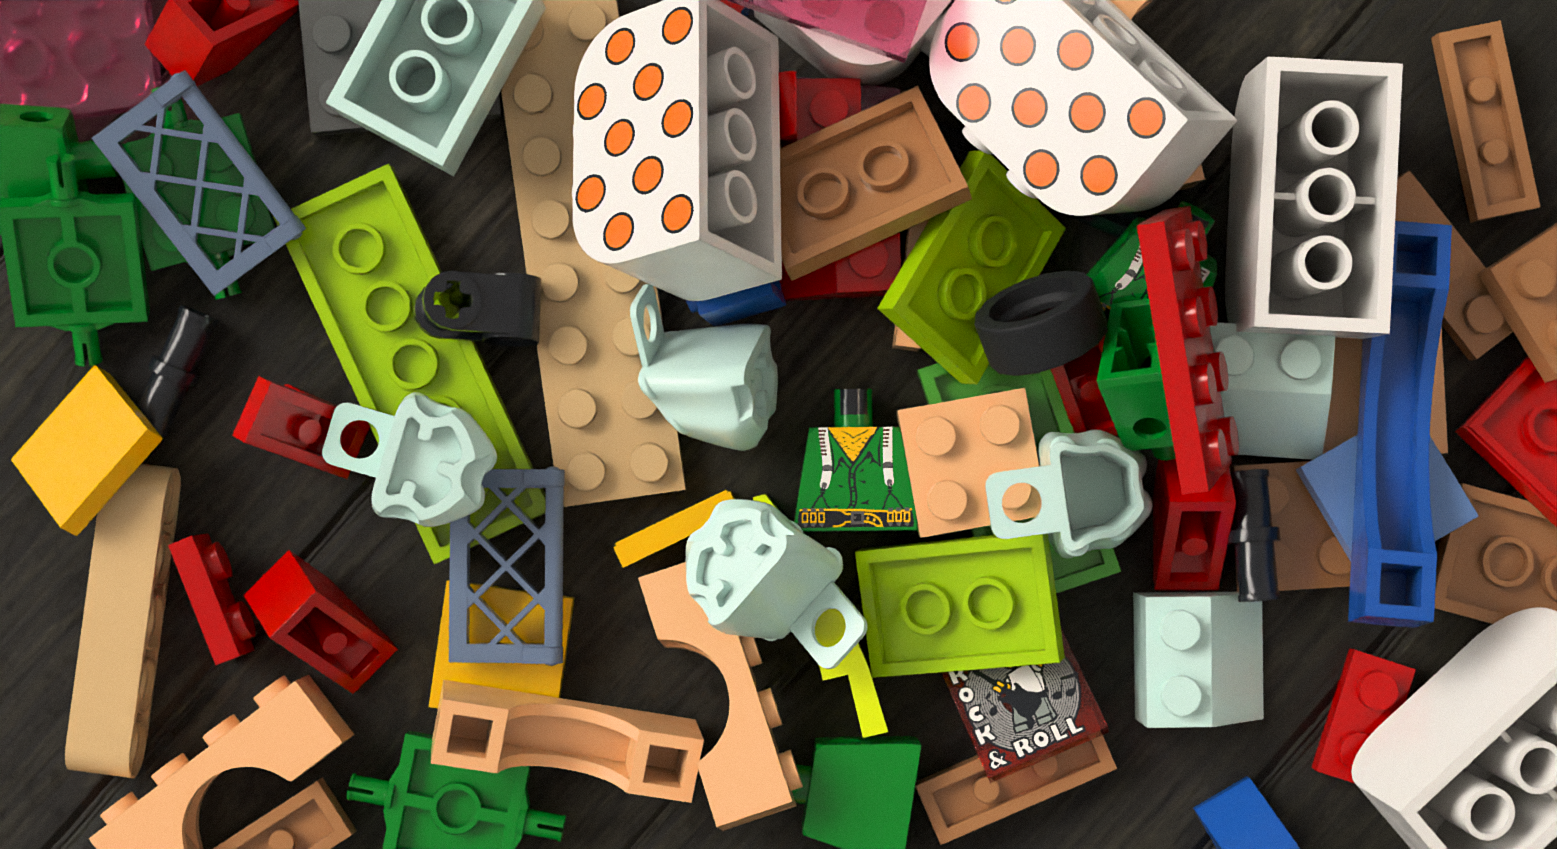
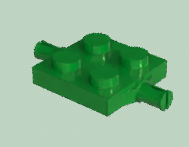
M160 87L151 89V93H153ZM182 98L171 105L172 110L170 107L167 108L164 128L203 134L204 124L200 120H188ZM236 113L221 117L256 163L242 114ZM151 133L146 138L122 144L144 172H150L155 133ZM163 135L159 174L197 180L202 141ZM210 142L205 181L243 187V175L220 145ZM123 180L124 185H125V188H126V192H127V193H133V191L129 188V186H128V185L126 184V182ZM158 181L157 191L181 222L191 225L196 186ZM204 188L199 226L237 232L242 193ZM250 195L245 233L265 236L276 228L272 213L259 196ZM136 197L141 240L151 271L183 262L188 263ZM198 233L197 242L218 269L231 261L230 256L235 253L236 239ZM244 240L243 248L255 242ZM238 280L227 287L230 296L242 293ZM226 288L215 295V300L228 296Z
M65 153L61 161L60 154H54L46 158L51 185L50 193L40 197L1 198L0 230L15 327L50 326L64 331H71L75 364L85 367L88 358L89 366H94L103 361L98 337L99 329L114 323L148 322L150 314L136 195L134 193L94 195L85 191H78L75 156Z
M410 730L405 733L400 763L389 781L353 773L349 782V787L352 788L347 791V800L384 806L386 833L382 849H515L524 834L561 842L564 833L563 827L565 826L567 815L529 809L530 801L527 787L532 766L512 767L499 773H490L431 764L433 735Z

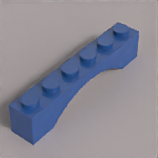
M1395 221L1390 334L1362 339L1348 622L1416 628L1434 622L1437 551L1430 504V420L1436 357L1449 292L1452 225Z

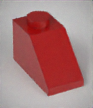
M168 0L144 45L172 76L186 70L198 87L232 70L298 11L299 2L298 0Z
M900 233L791 281L782 262V280H780L785 301L885 296L901 269Z
M1176 459L1158 460L1153 490V581L1155 590L1219 589L1228 545V536L1236 506L1229 467L1209 492L1182 495Z
M290 550L244 594V597L270 639L352 694L398 650L395 644L328 577Z

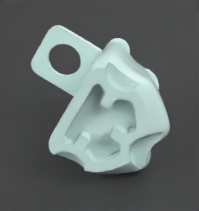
M644 284L630 307V318L642 365L638 382L643 393L655 404L665 419L681 434L734 450L746 451L756 447L768 428V419L775 412L777 402V364L774 362L771 353L770 327L762 324H735L664 332L654 287L650 284ZM645 307L648 309L651 323L649 340L644 330Z
M419 392L407 395L400 403L395 416L352 403L338 405L334 410L322 449V456L327 463L376 478L371 499L372 507L377 515L383 518L405 519L425 527L444 525L466 517L480 509L485 500V491L482 486L483 477L494 467L497 461V453L492 442L468 412L460 408L440 404ZM356 420L369 422L376 428L379 435V444L376 451L366 458L351 457L344 451L341 445L343 429L346 425Z
M1089 430L1081 433L1049 432L1043 436L1038 445V467L996 472L991 474L985 483L991 530L995 536L1001 539H1010L1048 533L1053 549L1064 558L1081 556L1087 551L1117 547L1142 525L1153 507L1152 499L1143 489L1142 477L1147 467L1145 456L1139 450L1131 451L1123 447L1120 438L1102 430ZM1016 483L1030 484L1040 494L1041 509L1038 515L1029 522H1014L1003 511V495L1010 486Z
M747 499L722 501L715 506L708 521L688 538L686 544V581L688 592L702 607L709 619L708 623L713 628L729 635L763 638L767 641L782 639L791 631L818 665L826 669L837 667L865 636L868 628L866 619L834 583L843 570V560L839 551L831 547L825 548L804 534L798 524L790 521L773 505ZM837 609L845 619V633L836 645L824 647L818 642L815 635L816 621L824 611Z

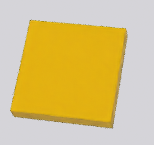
M94 365L12 457L11 461L59 527L77 536L158 446L163 438L112 375Z
M448 580L446 582L429 707L438 709L443 680L560 698L575 597L563 596V663L547 666L545 664L449 662ZM470 583L471 588L475 592L483 585ZM491 586L481 596L507 624L533 600V597L526 590ZM474 603L470 607L469 643H489L501 630ZM538 604L512 630L525 643H544L545 610ZM505 636L499 643L513 642Z

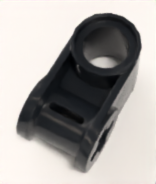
M441 272L434 276L416 297L413 308L415 320L422 331L438 339L479 341L490 345L506 347L535 346L539 344L541 278L521 273ZM444 292L449 294L450 304L461 307L452 318L446 317L445 307L434 305V302Z

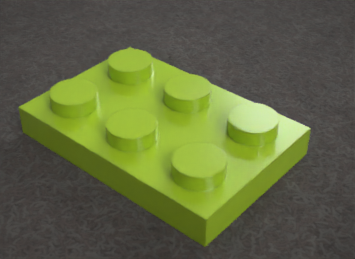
M981 150L970 151L960 167V171L969 187L972 200L930 218L877 308L961 384L976 385L980 381L989 362L974 325L975 314L987 300L1000 291L1023 280L1039 276L1066 229L1036 198L1028 197L1016 189L1006 176L1008 171L991 154L984 153Z
M1048 533L1010 539H1001L995 535L869 547L855 551L863 615L868 625L866 637L872 678L1060 663L1065 658Z

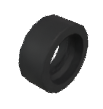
M1076 271L1042 274L1023 280L1000 291L987 300L977 311L974 323L990 366L999 374L1013 376L1040 373L1075 360L1098 345L1108 331L1107 318L1093 279L1083 272Z

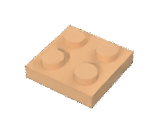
M1025 388L897 410L920 538L990 526L985 489L987 478L996 472L1039 466ZM1016 483L1005 491L1002 498V508L1006 516L1012 521L1035 518L1041 509V497L1032 485Z

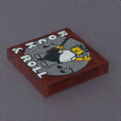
M1062 629L1065 658L1060 663L941 672L990 783L1108 733V725Z

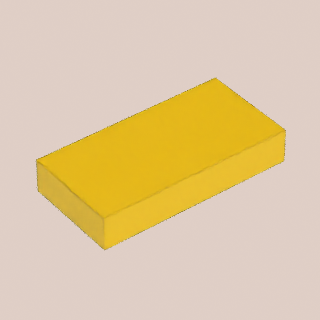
M724 490L616 542V546L613 548L622 567L624 568L690 536L708 521L718 503L735 499L732 491Z

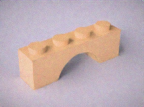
M686 562L639 577L657 639L665 648L685 649L706 657L720 669L727 684L730 706L726 727L714 748L697 763L716 827L724 831L795 807L796 803L792 791L802 788L803 785L791 750L779 753L772 732V728L783 724L771 688L759 691L752 667L763 662L755 638L725 634L708 623L709 619L702 607L689 595L686 581Z
M284 675L253 698L260 708L242 722L238 720L235 714H232L207 732L202 738L209 747L189 761L185 754L181 753L156 771L151 777L158 786L138 800L135 794L130 792L105 810L100 816L107 825L91 836L89 840L96 849H204L199 831V812L208 788L222 772L238 767H256L271 771L292 782L354 736V733L310 675L302 677L292 684Z
M443 680L432 738L431 764L490 773H499L502 770L519 766L561 768L601 778L629 794L692 803L698 773L697 763L700 761L704 739L696 719Z

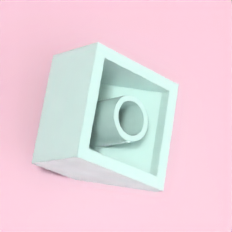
M1217 323V326H1211L1214 352L1222 351L1227 363L1228 390L1222 391L1221 397L1224 416H1233L1236 422L1239 437L1238 455L1310 460L1322 455L1332 395L1335 336L1236 332L1237 324Z
M1239 592L1133 593L1135 719L1147 728L1217 727L1264 719L1262 601L1238 602Z

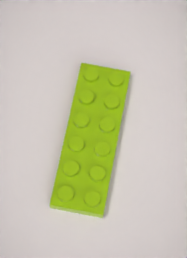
M388 163L292 208L293 213L298 216L307 229L302 232L300 238L286 243V246L360 406L395 416L400 403L407 395L413 392L422 393L440 404L463 409L476 420L492 442L497 453V461L492 469H534L475 341L431 337L420 329L415 320L413 308L416 297L430 280L440 274L442 270L394 167ZM273 217L276 222V225H280L276 218ZM445 292L434 302V305L445 307L447 318H452L460 310L458 306L450 304L449 294ZM369 423L371 430L379 444L378 432L376 428ZM484 488L485 500L482 507L470 514V522L475 527L502 502L490 488ZM515 488L501 489L509 495ZM526 488L514 500L531 520L545 514L546 494L543 488ZM507 507L482 534L489 540L524 523ZM415 523L434 565L449 559L450 523L435 527H425ZM475 539L470 544V548L477 546L480 543Z

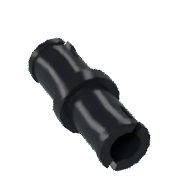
M180 305L178 309V316L160 356L152 355L148 369L153 372L138 405L139 410L161 437L169 436L171 432L170 427L189 386L196 387L201 376L196 369L213 329L219 322L216 318L185 305Z
M1251 469L1230 472L1236 506L1232 520L1233 530H1230L1228 545H1235L1239 588L1238 602L1281 599V593L1278 589L1274 542L1280 541L1279 527L1272 526L1268 484L1269 470Z

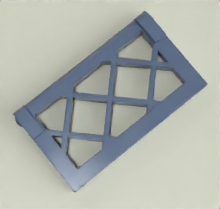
M186 70L174 74L168 82L91 138L214 296L286 243L300 238L302 232L307 229L205 98ZM183 97L204 124L203 134L164 128L167 108ZM157 116L156 127L145 125ZM136 131L155 133L150 172L142 171L121 144L122 141ZM163 135L202 141L197 180L159 174ZM210 142L218 143L243 175V187L205 181ZM158 181L196 186L191 225L183 224L157 191ZM204 188L242 193L237 232L199 226ZM250 195L259 196L280 224L265 236L245 233ZM198 233L236 239L234 258L218 269L197 242ZM244 240L255 242L243 251Z
M550 466L546 469H491L484 475L482 486L483 488H490L502 502L477 527L470 522V515L450 522L449 662L545 664L547 666L563 663V515L565 470L555 466ZM501 488L515 489L507 495ZM526 488H546L545 524L541 528L514 502ZM507 507L534 533L508 560L482 534ZM475 539L501 565L476 592L470 586V544ZM539 539L545 545V588L541 592L513 566ZM506 572L533 597V600L508 624L481 598ZM474 603L501 630L489 643H469L470 607ZM539 604L545 610L544 643H525L512 629ZM507 636L513 643L499 642Z

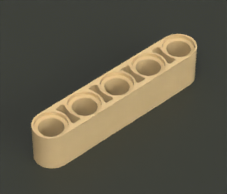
M141 464L97 513L65 746V765L68 770L135 778L142 766L147 743L172 559L168 545L174 543L180 500L181 476L177 468Z

